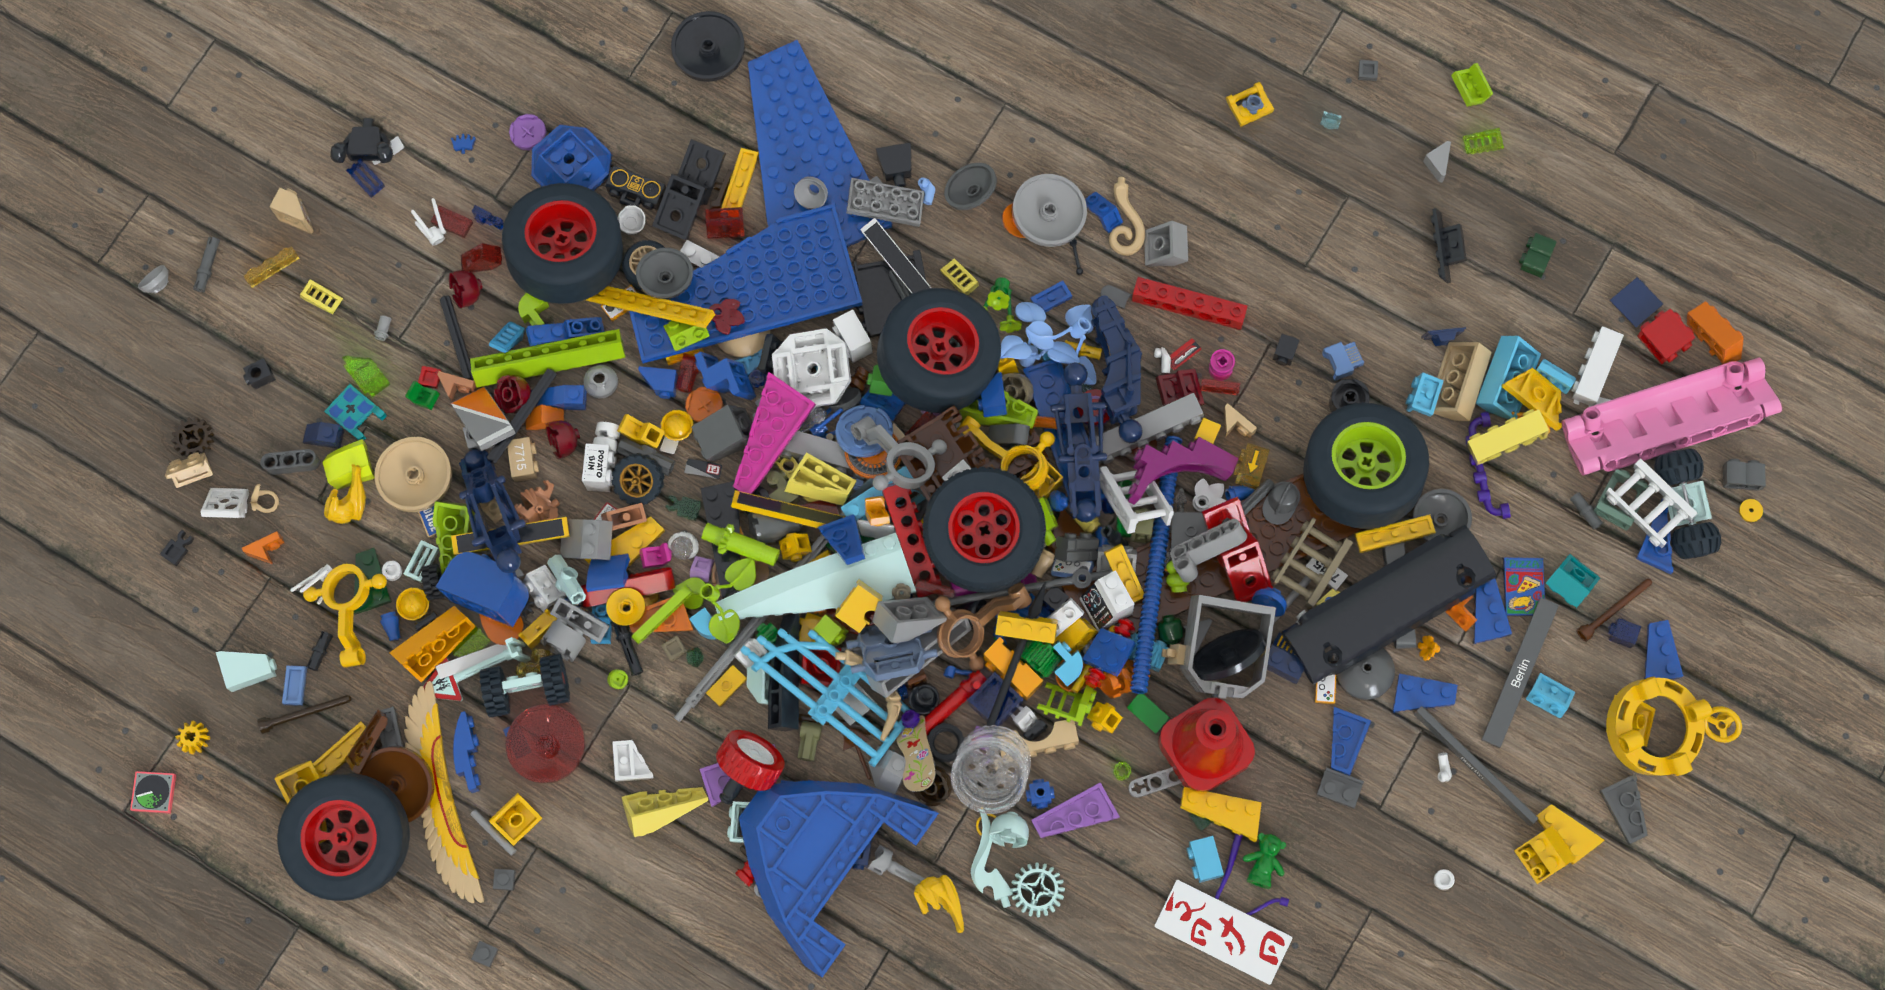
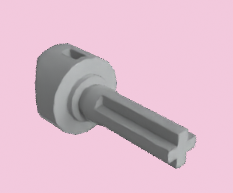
M881 845L875 851V860L868 867L869 870L880 876L887 870L915 886L924 880V877L892 861L893 852Z

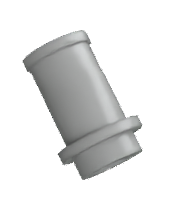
M380 316L377 330L374 331L375 339L385 341L389 337L387 333L392 320L390 317Z

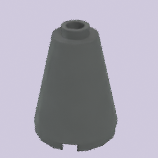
M752 512L748 514L750 534L753 535L755 540L766 543V545L785 538L789 533H797L802 527V524Z

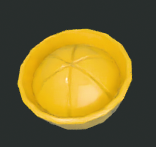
M672 410L666 413L660 423L661 429L665 431L664 436L673 441L686 439L693 430L691 416L682 410Z
M408 588L399 594L396 600V609L402 618L417 620L426 614L430 601L427 600L423 590Z

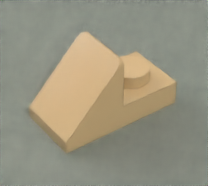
M1228 403L1224 408L1225 436L1236 426L1237 431L1241 435H1247L1251 438L1255 434L1257 427Z

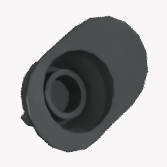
M1286 481L1275 484L1263 504L1262 509L1265 519L1275 525L1284 524L1289 521L1300 500L1298 488Z

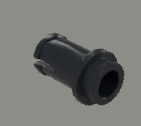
M432 611V613L420 621L416 620L414 626L420 631L435 620L437 616Z
M1042 719L1035 720L1036 723L1023 733L1028 741L1033 742L1043 731L1046 732L1048 726Z

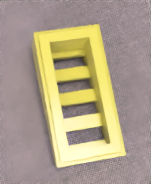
M953 259L940 269V272L961 293L969 295L979 286V282L956 259ZM951 267H956L952 272H947ZM960 271L961 273L954 278L953 275ZM962 276L965 277L962 281H960V282L957 281V280H959ZM967 281L970 282V283L967 284L965 287L962 286V285H963L964 283H966Z
M311 279L300 294V298L331 314H334L343 300L340 296ZM312 289H315V292L311 297L309 293ZM319 292H321L322 295L318 300H316V296ZM326 295L329 296L325 304L321 303ZM332 298H333V299H335L336 301L334 302V304H333L332 307L330 308V307H328V305H329L330 301H331Z

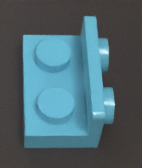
M1546 359L1542 360L1536 370L1564 394L1569 392L1576 380L1574 376Z
M1421 373L1419 376L1414 377L1411 384L1413 388L1412 393L1406 399V405H1408L1406 411L1411 412L1414 410L1431 417L1434 413L1444 380L1426 373Z
M1540 673L1526 700L1550 714L1562 718L1574 697L1575 691Z

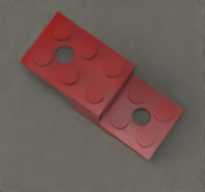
M1235 497L1202 511L1207 530L1221 525L1224 519L1230 518V520H1238L1247 534V539L1242 544L1216 556L1217 561L1226 571L1235 601L1248 602L1252 600L1256 591L1267 587L1273 588L1259 543L1250 533L1240 499ZM1248 577H1254L1252 583L1245 584V581Z

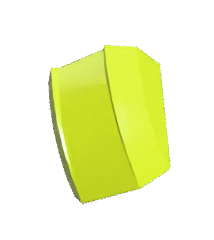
M363 439L331 452L323 460L322 463L327 481L335 489L339 490L351 485L352 464L360 466L362 482L375 479L367 452L368 448Z

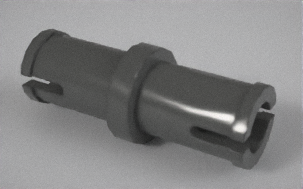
M1580 492L1570 498V501L1580 511L1579 515L1586 519L1593 530L1603 524L1593 511L1594 507L1586 502Z

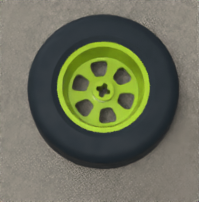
M1355 403L1331 412L1313 431L1304 460V481L1313 502L1331 519L1354 528H1379L1398 521L1415 506L1427 479L1429 453L1423 435L1405 415L1393 408L1380 404ZM1360 446L1373 448L1372 452L1363 453ZM1347 449L1352 450L1356 455L1353 461L1342 458ZM1382 452L1389 458L1390 462L1380 463L1377 456ZM1352 468L1355 475L1349 479L1341 470ZM1378 471H1385L1390 476L1385 482H1381L1376 477ZM1361 478H1367L1372 486L1361 485L1359 481Z

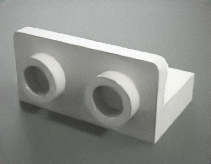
M546 565L529 572L523 580V583L527 586L530 595L534 599L535 605L543 612L546 608L548 609L549 606L555 604L559 597L566 596L565 592L556 588V579Z

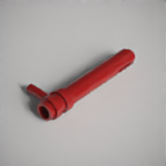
M979 670L975 673H970L967 680L960 682L956 690L925 716L926 736L969 698H973L979 689L982 690L988 680Z

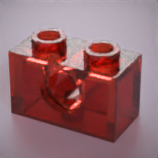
M743 207L705 209L707 239L745 236Z

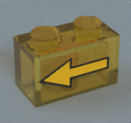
M1248 443L1246 450H1241L1238 459L1242 461L1241 465L1237 464L1234 475L1237 476L1235 483L1256 490L1259 486L1270 450Z

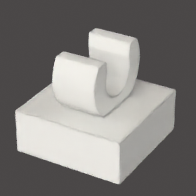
M1019 706L1020 712L1018 715L1012 714L1011 717L1017 727L1025 733L1035 723V720L1038 719L1030 708Z

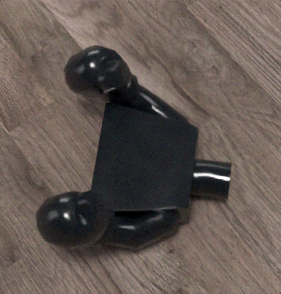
M364 118L362 127H353L352 132L347 135L343 142H338L332 146L330 157L335 163H343L346 154L350 161H380L381 163H388L393 158L392 143L387 135L381 132L379 127H374V120L372 118Z

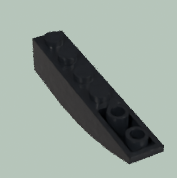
M800 614L783 616L780 628L784 629L787 634H790L798 641ZM777 634L776 647L789 644ZM793 650L785 653L799 665V651ZM775 656L772 659L771 667L799 688V675ZM769 676L768 729L784 732L798 730L799 698Z

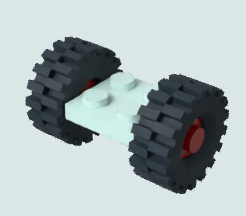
M561 654L541 657V674L531 672L527 673L526 677L523 678L511 676L505 680V674L501 666L481 669L480 684L482 698L488 717L510 714V698L508 693L539 687L544 688L549 706L570 702L568 678Z

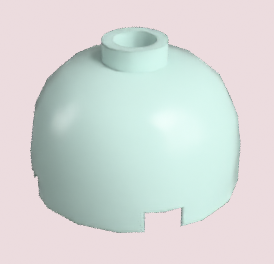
M1007 812L993 820L989 830V839L993 843L1004 847V842L1013 844L1012 848L1024 847L1027 845L1029 828L1026 821L1018 816L1017 813Z

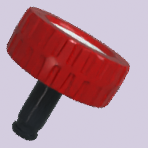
M745 730L731 731L723 740L716 753L718 765L730 777L723 792L719 795L720 800L728 805L733 804L734 799L738 796L743 786L758 791L772 788L785 766L781 753L770 742L757 734Z

